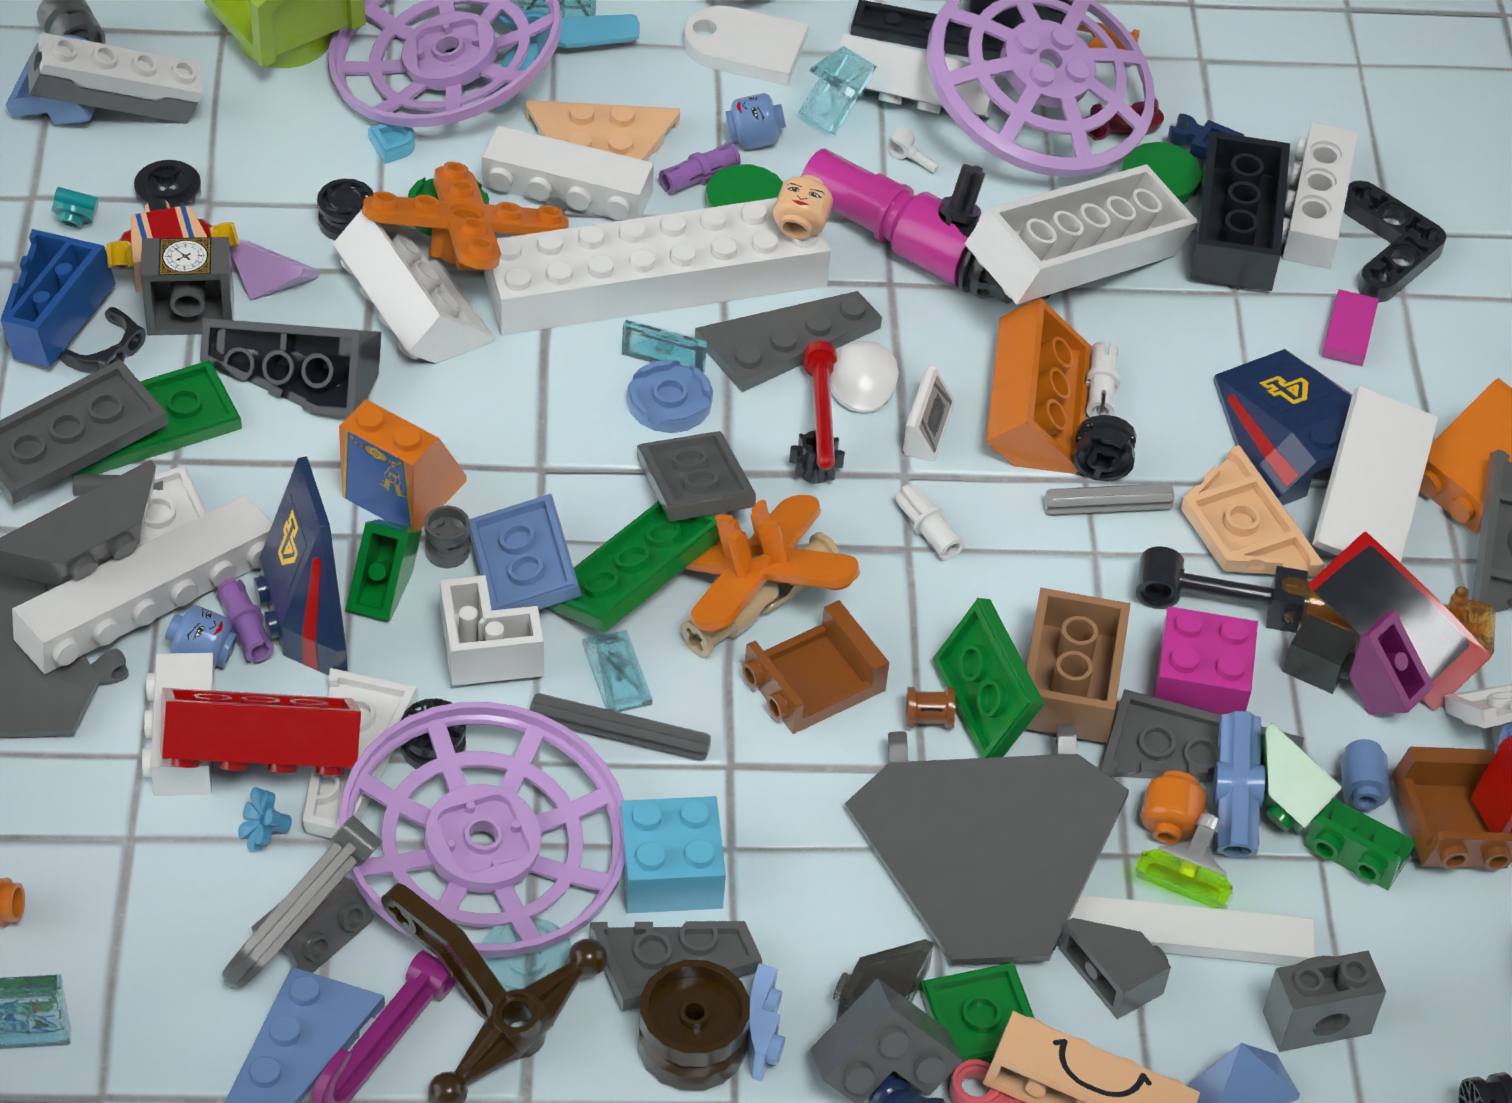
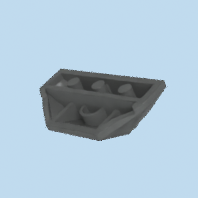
M149 460L0 537V573L43 586H59L73 578L75 580H82L88 577L97 569L98 565L113 557L121 559L129 555L140 543L154 488L156 465L152 460Z

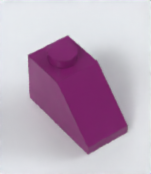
M1388 611L1361 636L1349 675L1368 714L1408 713L1434 688L1396 611Z

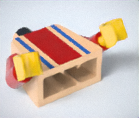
M156 198L145 205V212L134 214L131 217V230L124 232L119 241L106 244L108 268H113V266L118 268L133 267L136 293L142 292V239L229 237L230 246H239L240 243L235 224L233 222H225L212 226L204 219H197L191 207L185 205L170 208L169 203L165 199Z

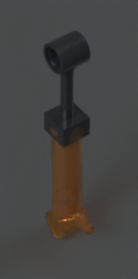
M1156 546L1148 548L1140 557L1136 597L1147 607L1154 609L1172 607L1178 603L1182 590L1268 605L1266 628L1297 633L1299 624L1302 625L1306 616L1311 614L1351 633L1358 634L1309 588L1308 584L1311 581L1307 580L1308 571L1277 566L1270 588L1184 573V558L1179 552L1168 547ZM1462 586L1457 587L1451 595L1449 604L1443 605L1492 656L1494 653L1496 624L1494 608L1486 602L1468 600V589Z

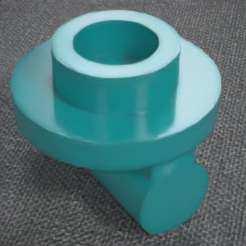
M57 187L51 210L58 215V222L70 227L81 228L83 222L92 223L98 208L99 197Z

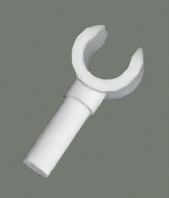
M898 127L888 147L890 156L894 159H904L907 156L932 173H935L939 168V164L913 147L915 136L911 130L905 127Z

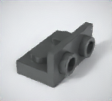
M343 877L279 950L289 956L295 968L311 973L315 972L372 922L373 914L370 907L358 891L353 880ZM276 905L271 911H269L264 917H262L258 922H256L251 927L253 933L260 927V925L267 919V917L275 910V908L278 905Z

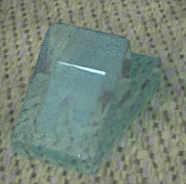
M842 46L810 68L809 72L819 77V80L802 105L799 113L835 135L877 66L847 47Z

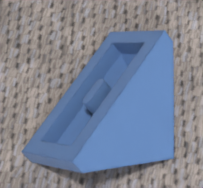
M1244 1043L1237 1045L1188 1085V1087L1200 1092L1197 1103H1290L1298 1100L1300 1096L1277 1054Z

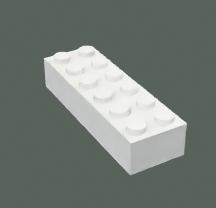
M1146 164L988 208L965 242V245L976 257L978 263L986 268L998 282L1004 293L1016 304H1020L1173 257L1196 227L1198 221Z

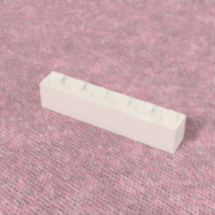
M243 495L137 547L124 558L112 559L98 566L91 575L82 580L72 579L12 608L14 641L44 674L60 666L69 665L78 657L100 646L108 645L118 637L140 626H146L156 618L180 606L188 605L195 598L217 588L225 580L237 578L255 568H260L259 557L273 523L246 495Z

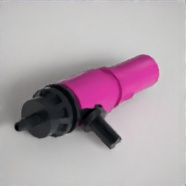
M826 148L818 150L809 159L801 177L811 175L823 182L833 197L831 211L873 232L874 238L881 243H888L890 241L892 251L896 255L959 287L963 292H971L980 299L994 297L1005 304L1013 302L986 268L978 263L976 257L965 245V242L980 221L981 209L976 205V201L985 177V173L982 172L983 168L977 165L972 167L968 164H963L952 196L941 199L929 192H921L914 195V190L910 186L900 184L881 173L874 174ZM1046 295L1040 298L1043 300H1047L1050 297V295Z

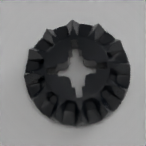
M160 160L148 164L138 172L134 180V188L137 200L144 201L145 205L153 199L161 198L165 199L170 207L183 206V203L194 204L196 194L201 193V179L197 170L185 162ZM172 185H175V189H174V190L171 189V188H169V187H171ZM163 186L167 189L162 191L160 187Z

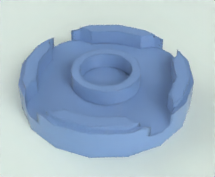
M676 360L654 361L639 368L633 375V380L627 389V404L632 416L640 424L654 431L666 433L688 431L700 425L710 414L713 401V389L709 378L699 368L691 364L690 368L680 366V361Z

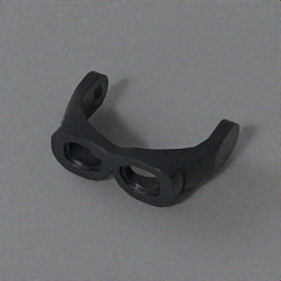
M109 307L105 311L107 320L125 330L121 341L108 349L90 355H82L66 349L60 354V358L70 368L81 372L94 373L119 359L124 362L125 354H135L145 342V329L138 326L121 310Z

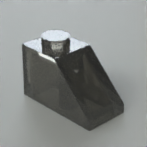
M924 939L860 957L852 973L843 972L833 994V1000L839 1002L836 1021L877 978L912 1003L919 991L920 981L925 979L930 969L934 943Z

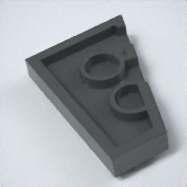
M686 921L682 927H653V922H634V927H608V922H590V935L592 939L599 941L606 950L608 957L604 969L622 1012L640 1007L641 994L649 978L664 966L682 960H707L726 967L736 977H742L755 973L758 964H762L761 955L745 921Z

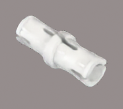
M1106 340L1098 341L1091 347V369L1087 372L1086 385L1089 390L1087 405L1089 417L1097 416V407L1101 408L1100 415H1114V392L1118 389L1120 376L1116 371L1118 347L1111 341L1108 354H1105Z

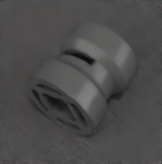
M449 505L439 506L431 510L426 515L424 521L426 558L431 564L440 568L458 567L468 559L470 553L468 537L470 522L468 515L462 509Z

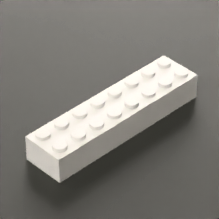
M777 198L497 238L501 251L500 262L496 268L484 270V279L502 336L825 287L828 283L831 250L823 231L816 236L804 240L793 239L782 233L773 217V209Z

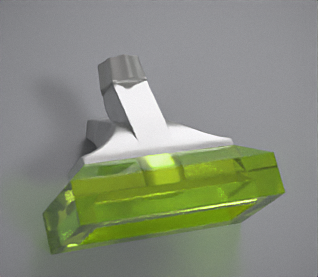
M1202 813L1196 823L1198 827L1192 840L1179 845L1159 846L1158 849L1142 851L1135 868L1137 878L1210 907L1228 909L1233 897V886L1226 878L1227 872L1216 863L1211 852L1213 836L1215 833H1218L1221 820L1211 814Z

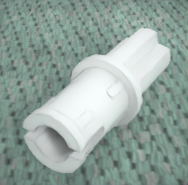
M906 484L901 487V491L896 494V502L914 523L913 529L915 533L920 536L923 535L939 554L938 556L941 560H950L958 555L964 547V541L961 537H958L945 521L944 511L939 507H934L917 485L910 486Z

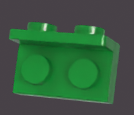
M1335 798L1331 799L1322 814H1317L1313 818L1304 844L1305 847L1313 850L1321 858L1331 860L1356 873L1361 879L1375 883L1388 891L1415 849L1413 839Z

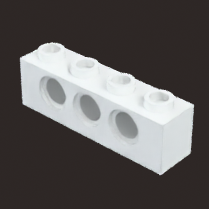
M1311 122L1308 137H1299L1294 160L1302 161V164L1294 163L1289 187L1297 189L1296 191H1288L1284 214L1291 215V218L1284 217L1282 242L1285 243L1283 260L1331 269L1338 243L1359 131Z

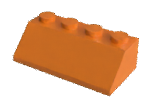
M1037 298L1000 317L986 442L993 451L1001 454L1013 466L1076 474L1080 471L1076 469L1074 464V451L1077 444L1075 439L1077 427L1086 420L1088 396L1086 376L1090 370L1092 346L1041 298Z

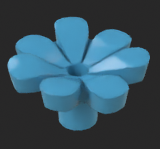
M254 787L250 793L251 802H247L243 810V816L248 821L240 824L238 836L240 839H248L247 848L249 851H260L263 845L269 843L272 831L288 833L291 828L292 819L290 815L282 814L274 809L276 798L273 792Z

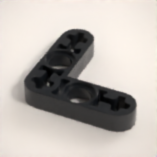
M1361 180L1349 183L1344 213L1391 243L1363 267L1358 282V291L1362 295L1378 298V303L1386 302L1441 256L1446 241V233L1439 225L1374 184ZM1394 217L1401 220L1403 224H1390L1384 218ZM1404 258L1409 260L1412 265L1402 266L1396 264L1392 259ZM1384 274L1387 276L1386 281H1382Z

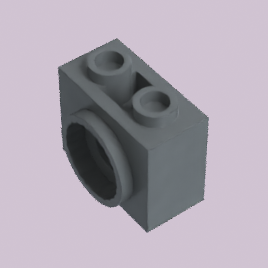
M1369 950L1336 957L1317 956L1295 965L1275 969L1264 1004L1263 1014L1279 1052L1369 1035L1372 1033L1386 989Z

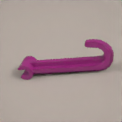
M424 950L414 957L406 972L405 979L407 982L353 1048L350 1051L343 1047L340 1048L324 1068L310 1094L313 1103H349L433 998L443 1000L451 992L456 982L438 958Z

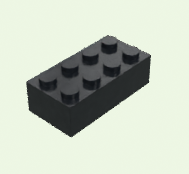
M1210 131L1202 166L1197 211L1198 224L1195 229L1190 279L1272 291L1281 256L1291 143Z

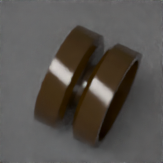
M682 960L664 966L649 978L640 1000L638 1052L646 1069L661 1083L679 1090L703 1091L725 1083L738 1072L746 1056L747 1032L750 1021V997L742 981L726 967L707 960Z

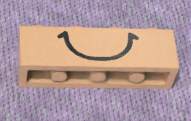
M1014 1011L1010 1016L982 1083L1025 1103H1197L1200 1095L1199 1091L1185 1086L1177 1079L1162 1076L1137 1065L1128 1058L1118 1057L1091 1045L1082 1038L1072 1037L1045 1025L1038 1019L1026 1017Z

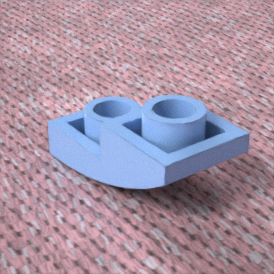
M759 963L750 994L747 1057L752 1079L762 1082L768 1065H778L786 1037L779 1035L781 1015L777 1014L783 992L776 989L778 969Z

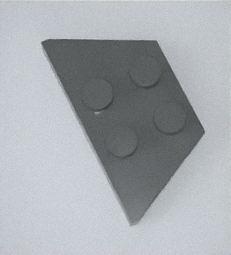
M1496 450L1490 453L1470 617L1474 618L1512 608V463L1508 461L1510 455L1503 450Z

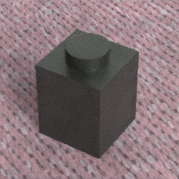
M1308 614L1290 644L1283 672L1333 694L1341 678L1347 681L1350 680L1349 675L1355 658L1353 652L1358 635Z

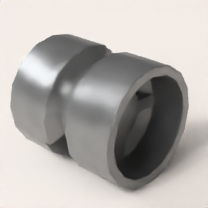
M43 0L37 10V20L44 33L73 35L91 42L105 44V33L85 0Z

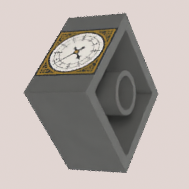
M229 237L142 239L141 284L147 336L202 334L203 318L234 320V288Z

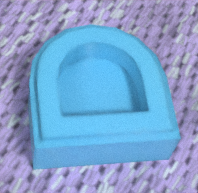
M383 123L368 128V138L384 164L409 156L415 149V132L412 127H401Z

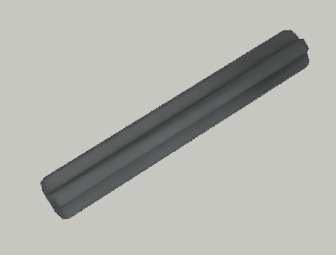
M542 693L535 694L530 705V711L540 713L569 729L689 758L705 760L711 746V736L708 733Z

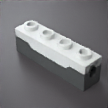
M42 32L27 62L29 95L188 123L203 95L200 62Z

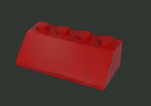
M162 688L160 753L162 759H170L171 766L180 768H198L200 761H218L219 768L225 770H248V763L268 764V771L278 773H295L297 766H315L316 773L344 775L345 768H353L358 761L361 710L353 698Z

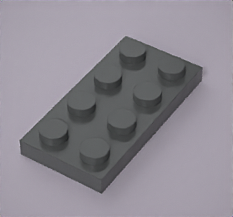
M119 359L0 420V489L14 505L168 424L167 412Z

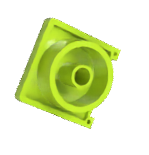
M204 0L207 7L238 40L239 47L243 53L251 60L257 62L262 68L265 66L293 68L309 64L320 58L328 50L332 32L347 26L354 30L366 25L365 0Z

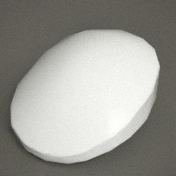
M856 341L847 344L838 351L837 362L834 364V369L830 376L832 394L840 404L852 411L873 413L880 410L888 403L895 391L899 375L895 357L887 348L875 342Z

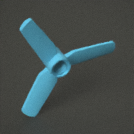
M519 7L529 24L548 14L537 9L524 11ZM501 12L496 18L503 26L513 31L518 30L514 21L507 14ZM634 14L562 18V32L557 47L576 48L638 40L640 36V23ZM551 28L531 38L527 56L518 70L525 71L537 58L549 38ZM518 44L507 52L500 65L501 67L507 68L516 54ZM504 83L501 87H499L498 89H496L495 91H493L485 97L492 95L493 93L497 92L498 90L502 89L510 83ZM511 98L499 106L506 105Z

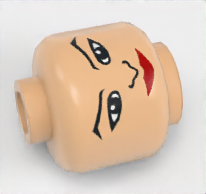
M815 176L792 177L782 185L773 209L774 220L779 225L782 233L793 239L804 240L816 236L823 231L833 205L832 194L823 182Z

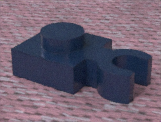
M1180 113L1176 127L1171 125L1169 128L1167 140L1178 146H1191L1190 153L1194 157L1204 160L1210 131L1244 136V134L1211 120H1207L1205 125L1202 126L1197 124L1196 120L1190 115Z

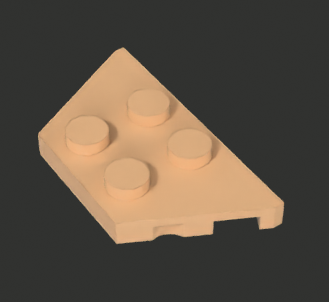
M526 100V118L528 121H534L538 128V135L649 161V157L657 153L664 144V136L670 128L676 129L678 127L680 108Z
M1240 445L1234 446L1229 451L1227 459L1218 468L1214 466L1205 475L1203 483L1194 486L1183 497L1181 510L1224 572L1275 574L1276 567L1281 566L1308 571V577H1316L1323 570L1324 562Z

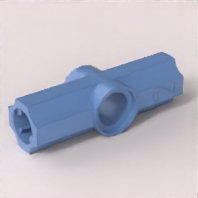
M1247 711L1221 714L1219 724V762L1217 761L1215 764L1213 779V803L1217 804V818L1221 820L1219 831L1216 833V853H1221L1229 858H1245L1257 855L1259 846V807H1262L1265 790V766L1260 765L1262 717L1255 716Z

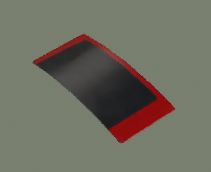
M1367 532L1359 535L1308 584L1309 588L1341 616L1360 636L1388 611H1396L1434 685V688L1422 699L1433 711L1437 710L1445 702L1444 695L1454 694L1491 658L1490 653L1413 574Z

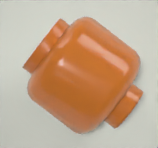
M1167 771L1162 776L1152 779L1149 783L1140 814L1141 821L1153 833V837L1164 844L1175 845L1180 843L1181 840L1193 838L1198 827L1196 823L1200 815L1205 813L1207 805L1206 792L1194 776L1182 771Z

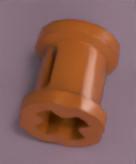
M907 687V728H914L916 724H944L946 729L954 728V687H947L944 692L916 691L915 687Z

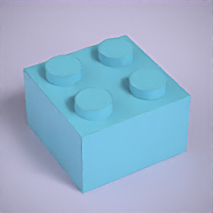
M717 796L621 801L620 813L625 859L623 880L626 913L723 909L726 872Z

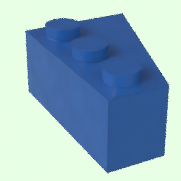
M32 229L29 236L31 245L27 256H22L20 262L22 272L18 283H13L0 321L13 359L51 367L115 286L116 282L112 269L108 268L107 253L104 245Z

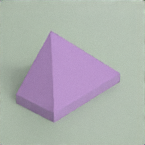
M239 240V246H230V252L250 300L317 279L320 270L250 241Z

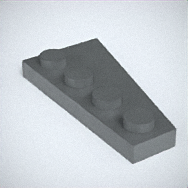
M859 291L696 327L695 340L741 392H745L803 365L804 349L811 342L824 340L831 343L837 349L880 329L882 316Z
M1124 689L1101 770L1112 777L1150 779L1162 776L1167 771H1182L1194 776L1198 781L1213 782L1215 764L1217 761L1219 762L1218 738L1221 715ZM1261 726V734L1267 727ZM1283 732L1302 749L1304 737Z

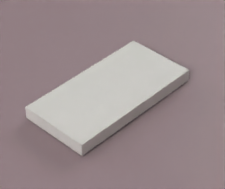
M1358 386L1353 391L1312 546L1338 556L1359 535L1367 532L1401 563L1438 421L1437 416L1362 386Z

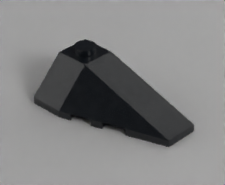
M203 318L200 361L210 360L214 368L242 381H248L259 386L276 397L284 398L300 405L302 409L313 414L348 417L367 399L379 375L382 332Z

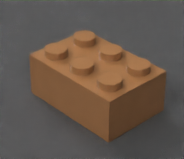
M1040 587L1026 668L1045 704L1026 729L1057 734V724L1073 723L1076 727V738L1108 744L1116 708L1131 603Z

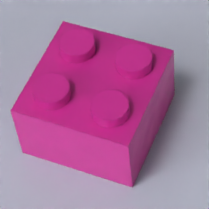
M1168 606L1159 642L1153 697L1219 715L1229 714L1234 711H1246L1252 691L1258 621Z

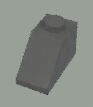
M1071 918L1065 922L1059 950L1117 1020L1164 994L1171 966L1162 949L1152 945L1141 931L1077 918Z

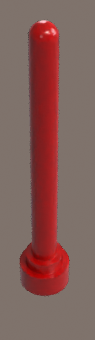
M817 340L808 344L804 349L803 365L805 371L813 377L817 464L821 469L829 470L835 464L830 375L833 372L834 364L837 362V351L831 343Z

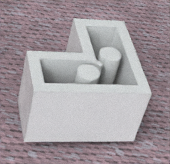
M486 575L440 580V615L451 686L544 676V638L538 606L491 610Z

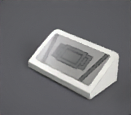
M929 365L925 369L906 424L903 445L904 455L927 461H934L937 457L954 406L952 394L934 366Z

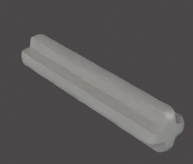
M1169 483L1056 488L1046 491L1045 506L1047 513L1050 515L1167 510L1173 507L1175 496L1173 487Z

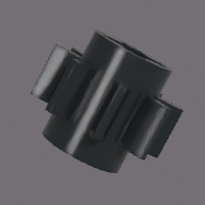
M813 430L806 434L800 433L798 445H793L790 448L789 462L796 464L795 476H801L805 481L812 484L823 483L828 479L835 480L836 468H843L845 456L844 451L838 450L839 438H834L835 464L831 469L823 470L817 464L816 431Z

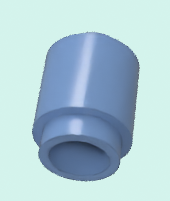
M1360 739L1349 743L1341 756L1343 799L1348 805L1359 810H1374L1385 804L1390 797L1387 755L1382 750L1381 745L1373 740Z

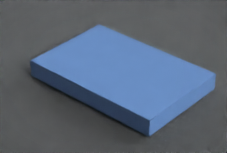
M552 494L469 519V533L480 575H486L491 610L538 606L539 610L582 596Z

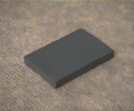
M716 431L637 445L638 460L669 522L753 508L755 506L756 493L722 432Z

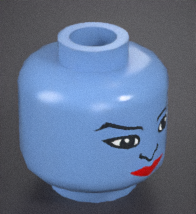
M766 93L735 99L732 102L731 110L726 111L732 143L738 142L739 146L744 150L776 144L779 140V129L786 128L782 104L773 105L772 98Z
M194 605L186 611L184 616L177 613L173 616L165 639L172 642L170 653H213L214 667L216 669L217 666L224 668L228 663L236 645L238 634L232 632L233 623L227 617Z

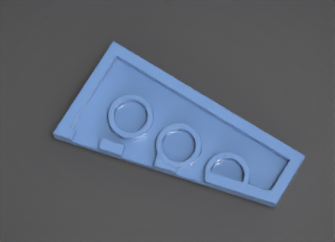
M291 967L225 1103H300L315 1085L320 1074L339 1049L343 1047L349 1050L360 1037L359 1031L371 1017L375 1019L385 1007L384 995Z

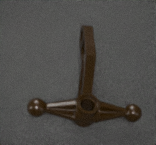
M397 883L381 897V902L388 915L404 931L438 957L478 1015L486 1020L454 1072H441L431 1080L428 1087V1098L431 1103H464L467 1098V1087L513 1060L530 1057L538 1052L545 1042L546 1032L554 1025L579 980L582 977H595L606 966L608 956L602 944L592 938L581 939L574 943L570 949L568 964L523 989L506 992L465 932L410 888ZM518 1021L527 1022L523 1026L519 1027L510 1026L511 1024Z

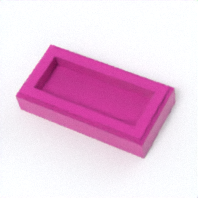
M1338 289L1322 352L1323 357L1363 366L1379 301L1378 298Z

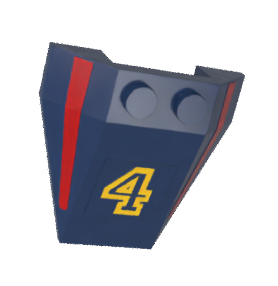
M1286 349L1215 374L1213 381L1235 446L1240 445L1282 505L1306 497L1313 473L1334 465L1353 394Z
M304 456L296 461L259 557L261 577L254 578V588L259 605L267 603L269 611L264 612L268 636L270 639L278 638L283 656L329 676L330 668L348 672L347 649L330 524L308 457Z

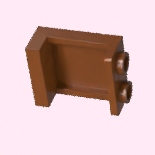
M838 600L824 607L822 624L764 651L756 641L746 644L745 663L742 665V670L748 684L754 689L758 688L765 697L774 718L778 721L782 720L792 734H795L886 691L890 662L841 601Z
M1410 746L1391 774L1422 866L1444 867L1446 869L1470 867L1499 870L1508 868L1512 862V833L1490 832L1470 799L1481 780L1482 774L1486 771L1495 755L1494 750Z

